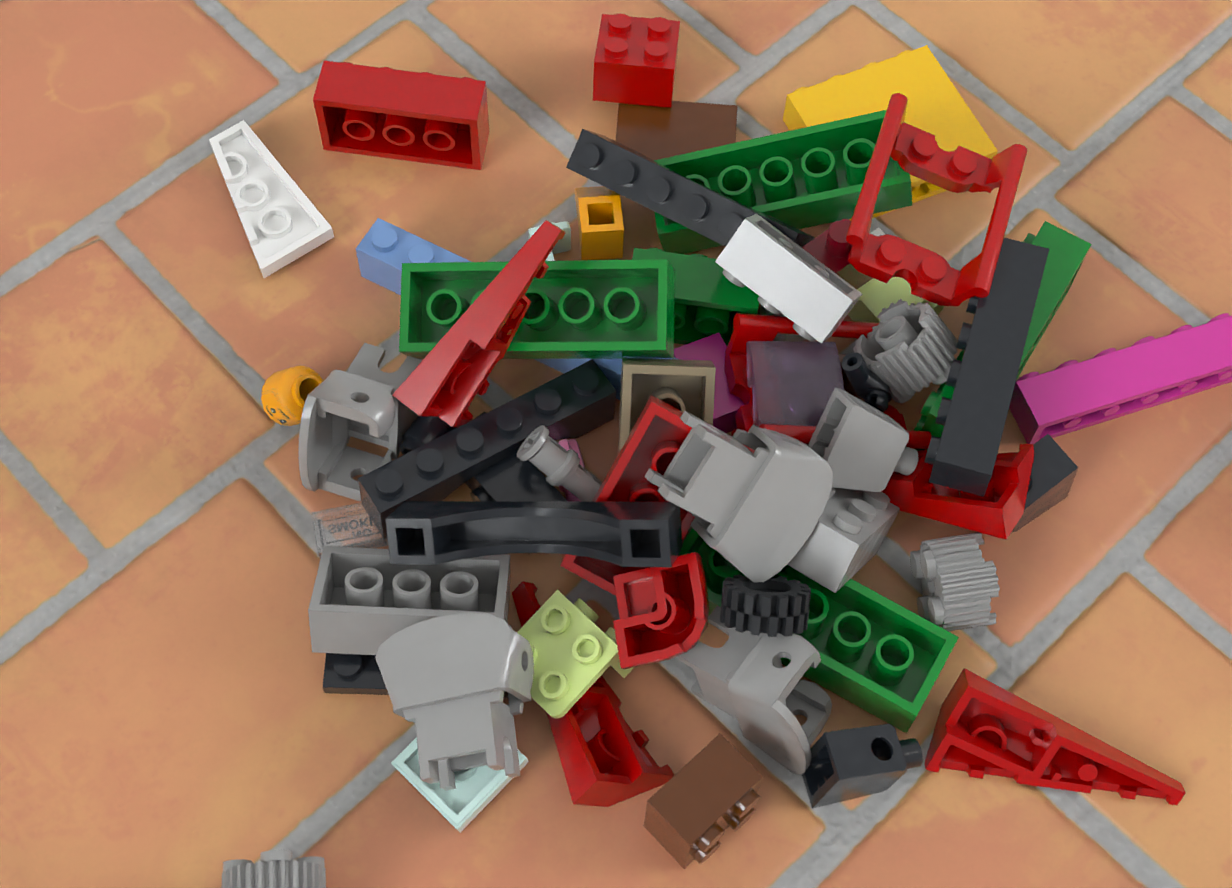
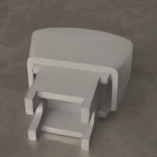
M364 343L346 372L333 370L322 383L308 394L300 422L298 457L302 485L307 490L315 492L319 488L361 501L359 483L352 478L356 475H365L391 462L392 458L397 459L400 453L399 447L403 442L402 435L418 415L392 396V394L421 363V359L407 356L397 371L386 373L379 369L385 356V349ZM350 437H355L387 447L388 451L384 457L349 447L347 444Z
M684 411L680 419L686 425L692 427L691 431L664 475L649 468L645 477L649 482L660 487L658 492L666 500L689 511L695 517L691 523L692 528L711 548L718 551L752 582H765L779 573L796 556L813 532L825 509L832 489L833 470L829 463L810 447L785 434L752 425L748 432L737 429L732 437ZM744 445H746V446L750 447L751 449L755 450L754 454H753L748 448H746Z
M716 606L708 617V621L729 636L726 643L720 648H713L698 641L695 647L678 656L681 662L692 667L695 671L697 681L691 687L692 693L735 717L738 720L743 737L751 741L790 772L798 775L804 773L809 767L812 758L810 746L823 729L832 709L831 698L816 683L800 680L810 666L813 668L818 666L821 661L819 652L810 642L797 634L792 633V636L786 637L782 634H777V637H768L767 633H760L758 636L751 635V631L742 633L735 631V627L728 628L724 626L725 623L720 622L721 607ZM780 658H788L791 662L783 668ZM795 715L805 716L807 718L806 723L800 725Z
M465 612L438 616L415 623L394 633L379 646L375 658L391 699L393 712L409 722H414L416 725L420 778L422 781L429 784L440 782V788L446 791L456 789L454 772L485 765L496 771L505 769V775L511 778L520 776L513 715L523 714V702L531 701L530 690L534 676L533 652L527 639L515 632L503 618L488 613ZM505 691L508 692L509 704L507 705L503 703Z

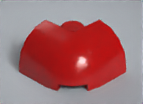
M694 552L678 556L672 567H649L613 576L620 617L619 620H614L613 623L621 669L670 660L696 646L708 627L709 598L702 559L698 553Z

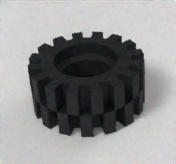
M733 575V578L727 577L723 581L720 622L725 623L724 626L728 628L735 627V631L738 632L751 631V635L759 636L760 633H767L768 637H777V634H782L786 637L792 636V633L801 634L803 630L806 631L808 628L811 588L807 584H800V581L795 579L787 581V577L782 576L777 578L771 577L765 582H752L749 578L742 575Z

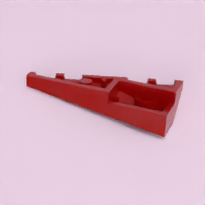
M545 220L392 396L419 416L439 417L451 427H460L472 421L474 416L468 408L476 394L482 396L486 393L490 385L486 379L498 360L503 359L531 303L525 294L534 277L539 279L544 277L549 267L545 260L556 243L563 239L566 232Z
M1020 444L1019 452L997 453L993 473L984 497L929 482L933 465L924 462L927 450L917 451L918 463L910 475L893 471L886 488L881 491L890 498V503L900 508L899 511L1007 540L1024 513L1035 454L1034 445Z
M522 581L512 592L521 627L541 607L535 596L538 588L534 583ZM602 675L563 717L556 719L547 713L573 804L610 807L664 785L674 776L668 764L659 767L647 751L645 746L649 738L643 730L633 732L624 720L619 709L622 702Z
M965 668L941 705L924 762L925 769L931 772L939 773L940 768L965 771L969 777L983 779L984 774L1014 778L1017 784L1090 794L1092 789L1117 792L1121 798L1134 800L1136 795L1165 799L1170 805H1178L1186 794L1181 782Z

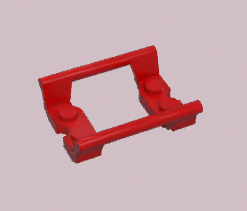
M895 93L891 95L846 235V241L852 245L847 261L858 272L886 284L892 277L903 278L910 284L911 294L939 306L958 307L963 301L974 296L980 298L987 297L1026 159L1027 148L1021 144H1014L993 156L992 159L962 146H958L954 151H944L938 146L935 135L904 122L908 99L903 94ZM890 156L910 175L951 192L991 193L993 189L999 188L982 251L963 266L960 271L950 267L944 257L897 236L889 234L875 236L869 233L875 203Z
M736 313L733 320L734 330L725 350L724 369L730 394L739 397L744 403L735 414L737 429L748 432L751 426L755 425L762 429L785 434L804 444H809L817 426L783 425L774 375L764 365L762 355L767 351L777 334L799 335L793 328L794 322L786 316ZM843 320L831 337L854 338L858 340L863 334L867 339L866 335L872 332V328L878 326L879 323ZM889 405L888 409L883 413L893 418L909 433V440L906 446L913 449H928L932 436L929 431H908L903 414Z

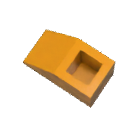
M604 186L575 188L581 260L623 258L624 226L620 194Z

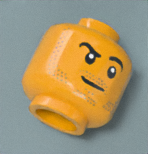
M301 365L274 372L266 379L262 387L261 401L264 411L270 419L280 425L293 426L300 424L304 403L308 394L324 380L312 368Z

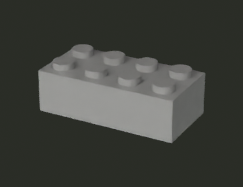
M324 546L308 609L312 652L376 655L379 646L394 633L415 623L444 615L465 612L488 613L503 618L508 622L510 555L480 556L437 565L390 564L389 549Z

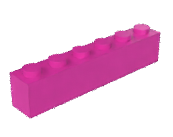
M1228 313L1220 314L1203 325L1196 327L1184 325L1167 336L1157 339L1153 336L1145 337L1128 348L1118 351L1115 348H1109L1101 351L1092 359L1079 363L1077 360H1070L1062 363L1055 370L1043 374L1030 372L1023 375L1015 382L1009 409L1027 444H1035L1047 434L1055 438L1232 382V316Z

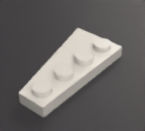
M244 120L209 139L263 278L268 277L334 237L330 224Z

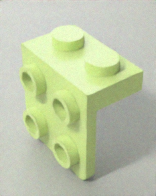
M556 590L517 632L529 641L533 652L534 676L530 690L531 697L550 716L556 719L563 717L610 666L623 678L634 669V667L628 669H621L615 630L610 627L604 633L594 624L599 616L583 600L578 598L573 604L559 590Z

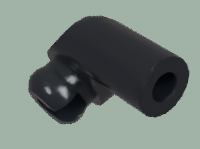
M853 352L847 354L842 359L841 366L856 394L865 399V403L881 412H885L889 406L888 402L892 400L890 387L868 368L860 353Z

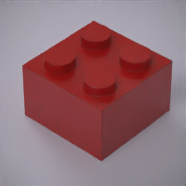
M602 14L594 58L593 101L671 108L680 21L668 20L663 17L643 18L631 17L625 14Z

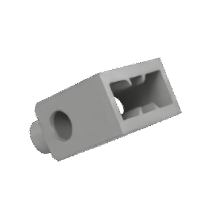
M834 388L808 444V447L826 460L832 468V487L880 492L886 488L893 471L910 475L918 463V452L916 449L906 446L909 440V433L890 416L840 388Z

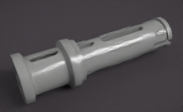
M544 425L532 431L517 452V457L521 461L529 460L546 474V481L550 485L557 487L562 485L582 502H592L602 482L579 464L580 458L574 450H565L549 436V429Z

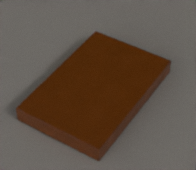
M672 101V107L667 108L619 103L615 141L653 161L736 143L737 105Z

